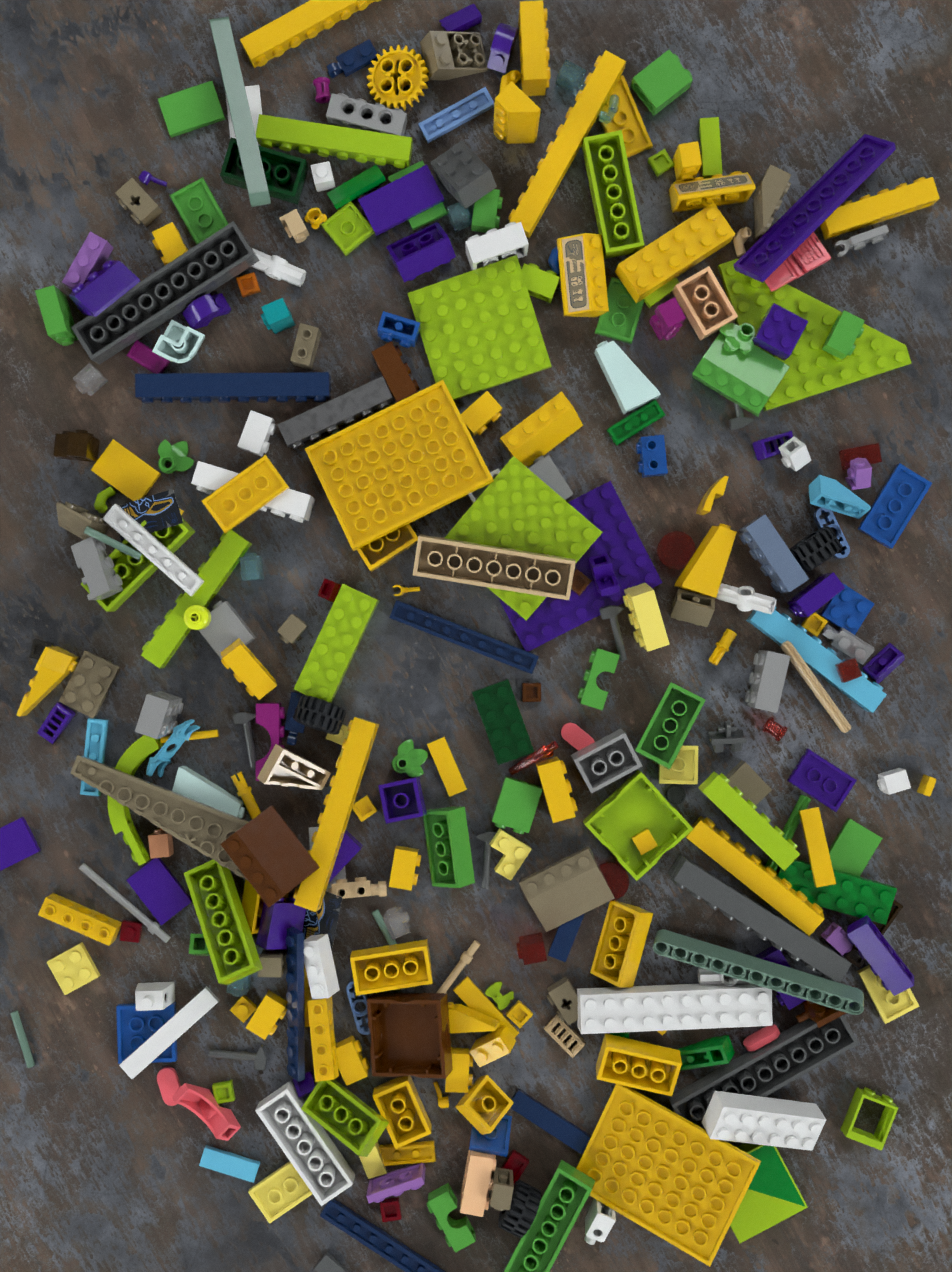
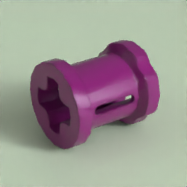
M327 77L315 78L313 80L317 94L315 101L320 104L330 102V79Z

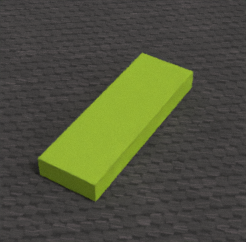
M719 117L700 118L699 136L702 177L710 178L713 175L722 174Z

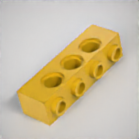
M55 893L45 897L38 914L45 919L108 946L116 940L122 923Z
M331 997L310 999L307 1001L315 1082L335 1080L339 1076Z

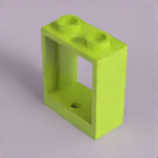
M857 1087L840 1130L847 1138L882 1151L898 1107L893 1102V1099L887 1095L882 1094V1096H879L869 1088L865 1087L863 1090ZM864 1098L885 1106L874 1134L854 1127Z

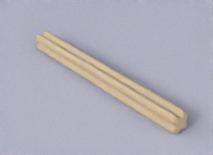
M788 640L782 643L781 649L786 655L790 656V661L841 732L847 733L851 730L849 722L793 644Z

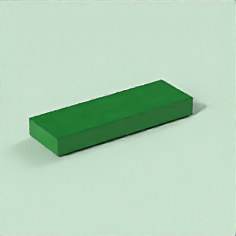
M374 165L331 190L327 195L337 210L385 182L386 179L378 166Z
M654 399L612 425L606 431L617 446L664 417L665 413L657 400Z

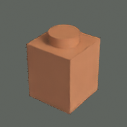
M160 828L155 829L154 833L148 835L150 859L170 857L174 854L171 834Z

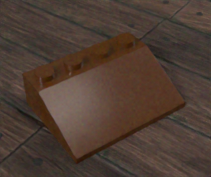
M273 805L221 843V846L268 907H271L320 868Z

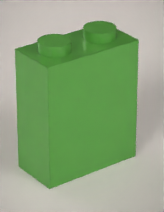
M668 50L634 76L630 86L654 116L688 90L693 79L689 70L684 69L680 64L678 56Z
M54 285L35 290L48 336L63 346L73 344V341L78 340L71 328L75 324L67 296Z
M505 775L492 816V822L495 823V826L503 829L506 826L513 828V832L518 834L529 833L543 790L542 787Z

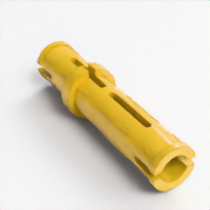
M241 771L237 773L240 781H238L235 774L231 776V779L238 790L237 795L241 796L251 819H254L261 811L251 793L252 788L251 786L248 787Z

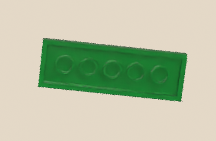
M795 859L785 871L779 867L777 876L781 880L784 878L792 885L791 888L796 892L801 891L804 893L810 903H816L820 907L859 918L868 915L871 921L886 925L897 891L895 886L833 870L836 884L817 888L815 887L810 863Z

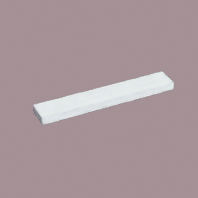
M114 504L102 518L190 596H193L205 582L119 505Z
M206 986L119 1066L131 1079L136 1077L219 1002V999Z

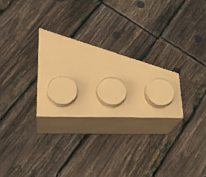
M275 744L257 779L263 784L268 785L276 784L286 787L294 786L304 789L322 790L331 773L323 767Z

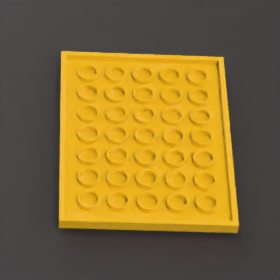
M443 380L305 448L353 551L494 482Z
M616 1084L576 1169L596 1180L589 1196L710 1267L761 1161L724 1140L710 1139L706 1130L636 1090L628 1086Z

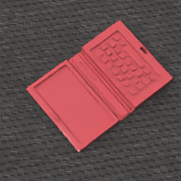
M813 232L765 280V283L773 292L826 263L832 257Z

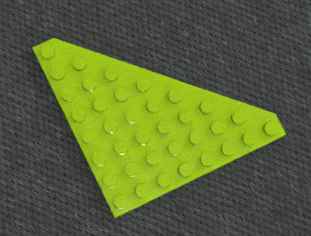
M739 259L718 266L727 297L738 315L735 320L736 325L751 324L756 333L768 309L774 303L808 321L794 350L785 361L772 355L790 366V368L764 406V411L911 364L905 344L866 324H863L864 331L859 339L856 338L854 342L856 347L850 356L848 355L844 359H840L822 350L841 311L788 284L771 292L765 281L762 283L735 271L733 265Z

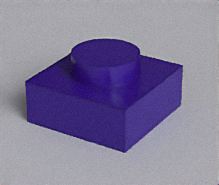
M311 1071L305 1073V1080L298 1082L293 1079L300 1099L310 1095L316 1086Z

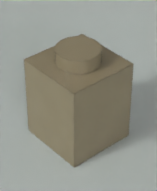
M291 614L277 632L281 634L279 638L288 644L290 642L294 644L309 626L297 615Z

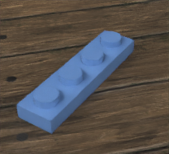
M486 87L420 122L418 127L427 143H430L493 108L494 101Z

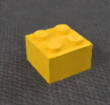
M488 1075L477 1078L469 1088L468 1093L462 1097L455 1107L481 1135H484L494 1130L514 1102Z

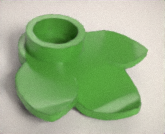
M728 323L719 329L727 337L723 343L724 350L734 352L740 349L744 354L752 351L755 329L751 324L744 323L738 326L734 323Z
M163 440L158 448L160 456L158 462L159 469L166 474H171L175 471L184 472L190 469L195 461L187 457L188 443L181 441L171 445L167 440ZM171 461V467L167 468L166 462Z
M412 739L406 740L399 745L397 755L392 760V768L397 773H406L409 777H419L423 774L420 765L426 761L428 752L422 749H414ZM400 760L405 762L404 767L399 766Z

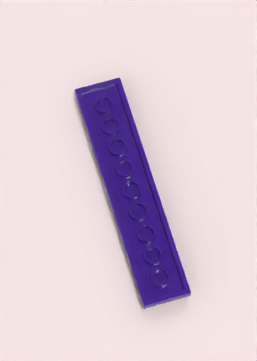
M864 134L733 265L735 271L763 283L896 150L895 143Z

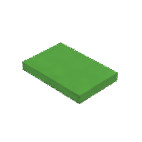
M213 81L158 98L171 138L226 120Z
M423 160L388 176L389 182L391 183L424 166ZM443 202L408 219V222L414 231L447 215V211Z
M203 177L169 195L196 245L228 225L224 214Z
M611 277L607 290L609 312L600 315L595 334L631 344L644 299L635 303L620 279Z
M847 818L829 848L833 870L860 877L882 838Z

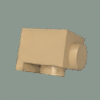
M297 209L279 217L289 238L293 237L296 243L305 241L307 236H309Z

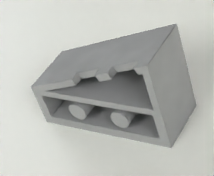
M89 537L71 546L77 567L82 569L85 576L82 578V582L84 585H88L90 594L87 595L88 600H103L123 590L121 586L123 584L122 580L113 569L114 563L105 552V543Z

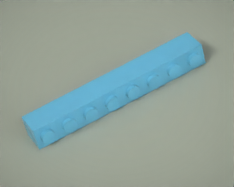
M775 609L772 614L753 610L746 621L779 646L787 640L790 641L812 671L865 711L873 713L887 694L882 691L884 689L876 682L871 683L868 681V676L860 670L858 672L855 671L849 661L839 659L837 652L829 647L826 649L821 645L822 641L815 636L810 637L806 634L807 630L799 624L797 626L791 622L792 619L785 613L780 614Z

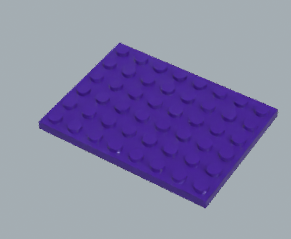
M611 481L568 502L603 532L575 564L574 571L578 569L592 580L583 593L579 596L571 590L569 600L546 597L527 621L498 597L524 650L527 652L599 616V608L607 605L618 606L624 603V589L647 583L651 588H654L662 583ZM607 553L612 562L620 592L601 597L594 583L589 558Z

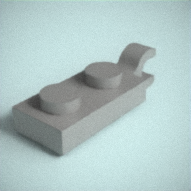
M887 224L852 236L847 240L836 242L834 248L838 246L843 248V251L839 252L837 257L844 256L849 249L859 250L865 247L866 243L872 242V244H876L884 240L883 237L889 232Z
M827 624L823 629V635L832 639L830 641L832 646L862 665L875 651L873 646L843 627L837 631Z

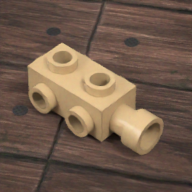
M366 877L355 878V882H347V879H338L336 884H331V888H328L329 893L340 896L341 889L345 890V895L342 899L379 895V897L387 896L386 881H378L377 884H371V880H366ZM361 887L365 890L362 895L359 894V888Z

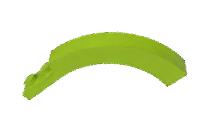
M146 735L140 737L121 756L115 769L134 776L142 762L152 753L162 748L163 743L160 742V738L155 739ZM108 795V813L114 833L123 832V840L126 845L130 846L132 850L131 856L139 866L150 860V856L132 821L129 808L121 805L117 800Z

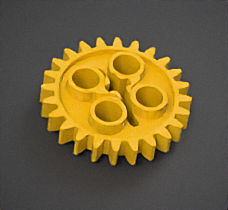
M397 45L396 50L390 46V52L388 53L383 49V56L376 54L378 61H371L374 68H368L372 75L367 76L368 81H370L367 86L371 89L370 94L374 97L376 103L380 102L384 106L387 105L389 109H392L393 106L399 109L402 106L404 111L407 104L413 107L412 101L415 100L419 103L418 95L424 96L422 89H428L425 82L429 81L428 76L425 75L429 71L425 67V61L421 60V55L419 53L416 54L414 49H411L409 52L407 46L402 50L400 45ZM393 66L390 71H386L387 67ZM407 66H411L410 70L404 71ZM411 85L407 91H403L405 86ZM387 86H392L390 90L384 91Z

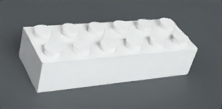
M198 461L191 483L196 486V490L210 495L239 473ZM287 489L259 510L266 512L267 509H270L271 513L281 517H285V514L290 515V519L303 523L304 520L309 521L315 499L311 495Z
M289 1081L261 1100L255 1111L319 1204L323 1206L353 1185L355 1173L324 1128L301 1109L305 1101L303 1098L300 1099L298 1097L295 1086Z
M715 1091L701 1123L710 1139L812 1151L826 1122V1118L815 1103Z

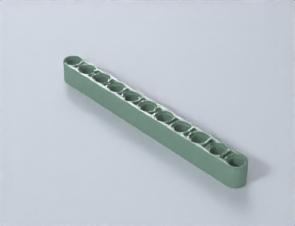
M229 17L209 19L251 207L271 204Z
M658 930L655 934L653 950L658 955L852 1015H859L864 1011V993L858 988L668 930Z

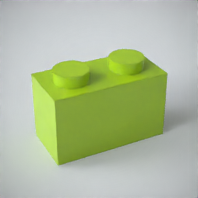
M524 263L522 273L529 295L551 303L560 277L553 271H543L535 264L529 263L528 265Z

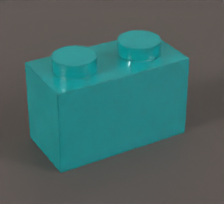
M283 298L261 307L263 311L260 314L267 329H272L274 334L296 325Z

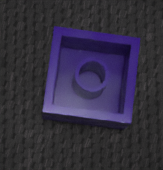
M774 303L768 309L756 331L753 343L755 346L785 361L794 350L808 321Z
M419 777L378 785L386 824L427 815Z

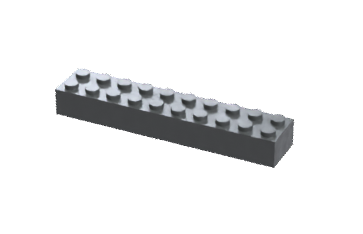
M233 221L136 284L97 317L87 316L71 328L90 359L100 365L186 309L194 300L211 293L260 260L241 229Z
M682 854L678 855L668 871V874L672 877L670 880L682 890L686 887L692 896L698 900L703 898V901L714 910L719 908L723 915L733 921L735 918L740 923L739 925L750 931L752 928V931L764 941L768 938V941L780 951L784 949L791 958L798 962H803L806 967L814 972H819L825 979L835 980L840 983L852 963L836 950L812 935L808 936L796 925Z
M843 1015L820 1028L809 1018L781 1032L779 1037L756 1051H748L730 1061L729 1064L721 1066L677 1091L672 1097L668 1096L676 1114L705 1129L701 1122L715 1091L766 1097L854 1047L859 1042Z

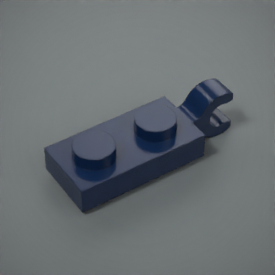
M370 39L336 57L337 63L334 62L327 65V72L332 79L342 72L347 77L371 64L372 60L377 61V52Z
M291 692L284 730L290 731L287 739V744L296 745L298 732L304 733L305 725L293 719L299 699L302 695H305L302 693Z

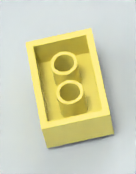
M647 583L624 589L625 596H623V601L630 610L628 618L631 625H634L636 629L633 634L640 647H644L649 652L670 645L654 590Z

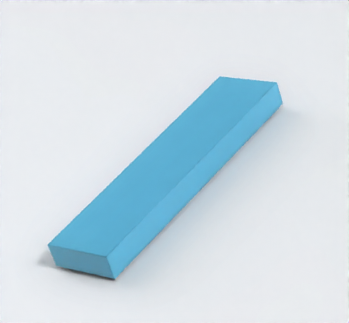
M88 718L84 756L104 764L109 720ZM81 780V795L101 796V792L97 788Z

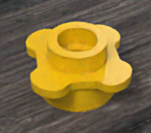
M316 207L311 208L304 219L307 223L311 224L313 229H318L322 222L327 221V216L322 214L320 208Z

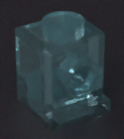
M459 202L447 207V215L454 232L471 226V215L468 207L464 209Z

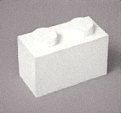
M251 410L237 446L242 450L262 457L263 453L266 454L269 449L270 443L268 440L270 435L273 436L275 433V420Z

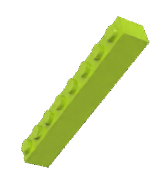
M259 114L256 138L258 144L265 148L278 147L283 151L298 150L302 154H310L311 152L317 153L322 157L331 155L341 160L355 159L361 163L370 161L380 166L390 164L400 169L410 166L413 148L412 137Z
M234 530L222 534L218 547L215 546L210 551L208 561L206 563L203 562L198 568V576L205 582L193 596L186 592L179 595L175 601L177 605L173 610L170 609L164 617L166 619L165 622L154 630L153 634L155 636L151 641L148 640L143 646L141 656L158 668H165L192 630L184 622L185 610L192 605H202L207 608L252 545L251 542Z

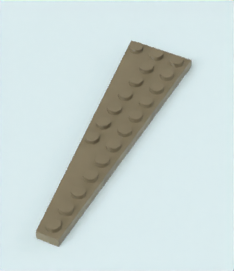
M77 755L71 770L72 775L97 788L103 794L109 795L121 805L133 810L134 813L145 817L157 827L193 849H197L203 855L217 861L221 866L227 867L239 877L246 879L221 846V843L246 825L248 821L85 756Z

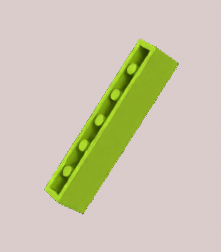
M713 772L698 789L785 871L800 855L796 850L798 846L790 838L785 840L782 837L784 832L776 825L772 827L769 824L771 820L763 812L759 814L755 811L757 806L749 799L745 801L741 797L743 793L736 786L732 788L728 784L730 780L724 774L718 775L716 772Z

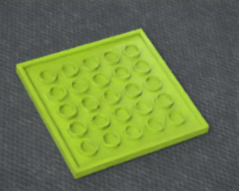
M517 255L408 293L417 322H420L419 332L435 383L443 380L453 400L552 367Z
M513 456L493 479L494 482L488 485L445 538L575 559L577 563L603 532ZM487 587L526 621L546 599L545 596Z

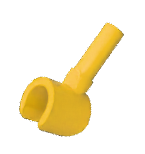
M393 586V588L399 587L401 589V592L393 594L394 596H402L404 593L420 591V586Z
M438 1081L433 1082L438 1097V1106L440 1108H448V1096L442 1097Z

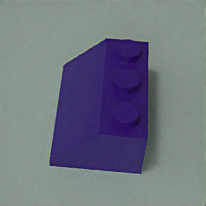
M438 222L386 246L404 282L414 280L418 275L430 272L435 267L446 264L456 257L449 237Z
M108 260L102 265L103 269L98 273L96 271L91 273L84 284L79 283L73 287V292L69 297L83 315L97 317L138 284L140 279L120 261Z

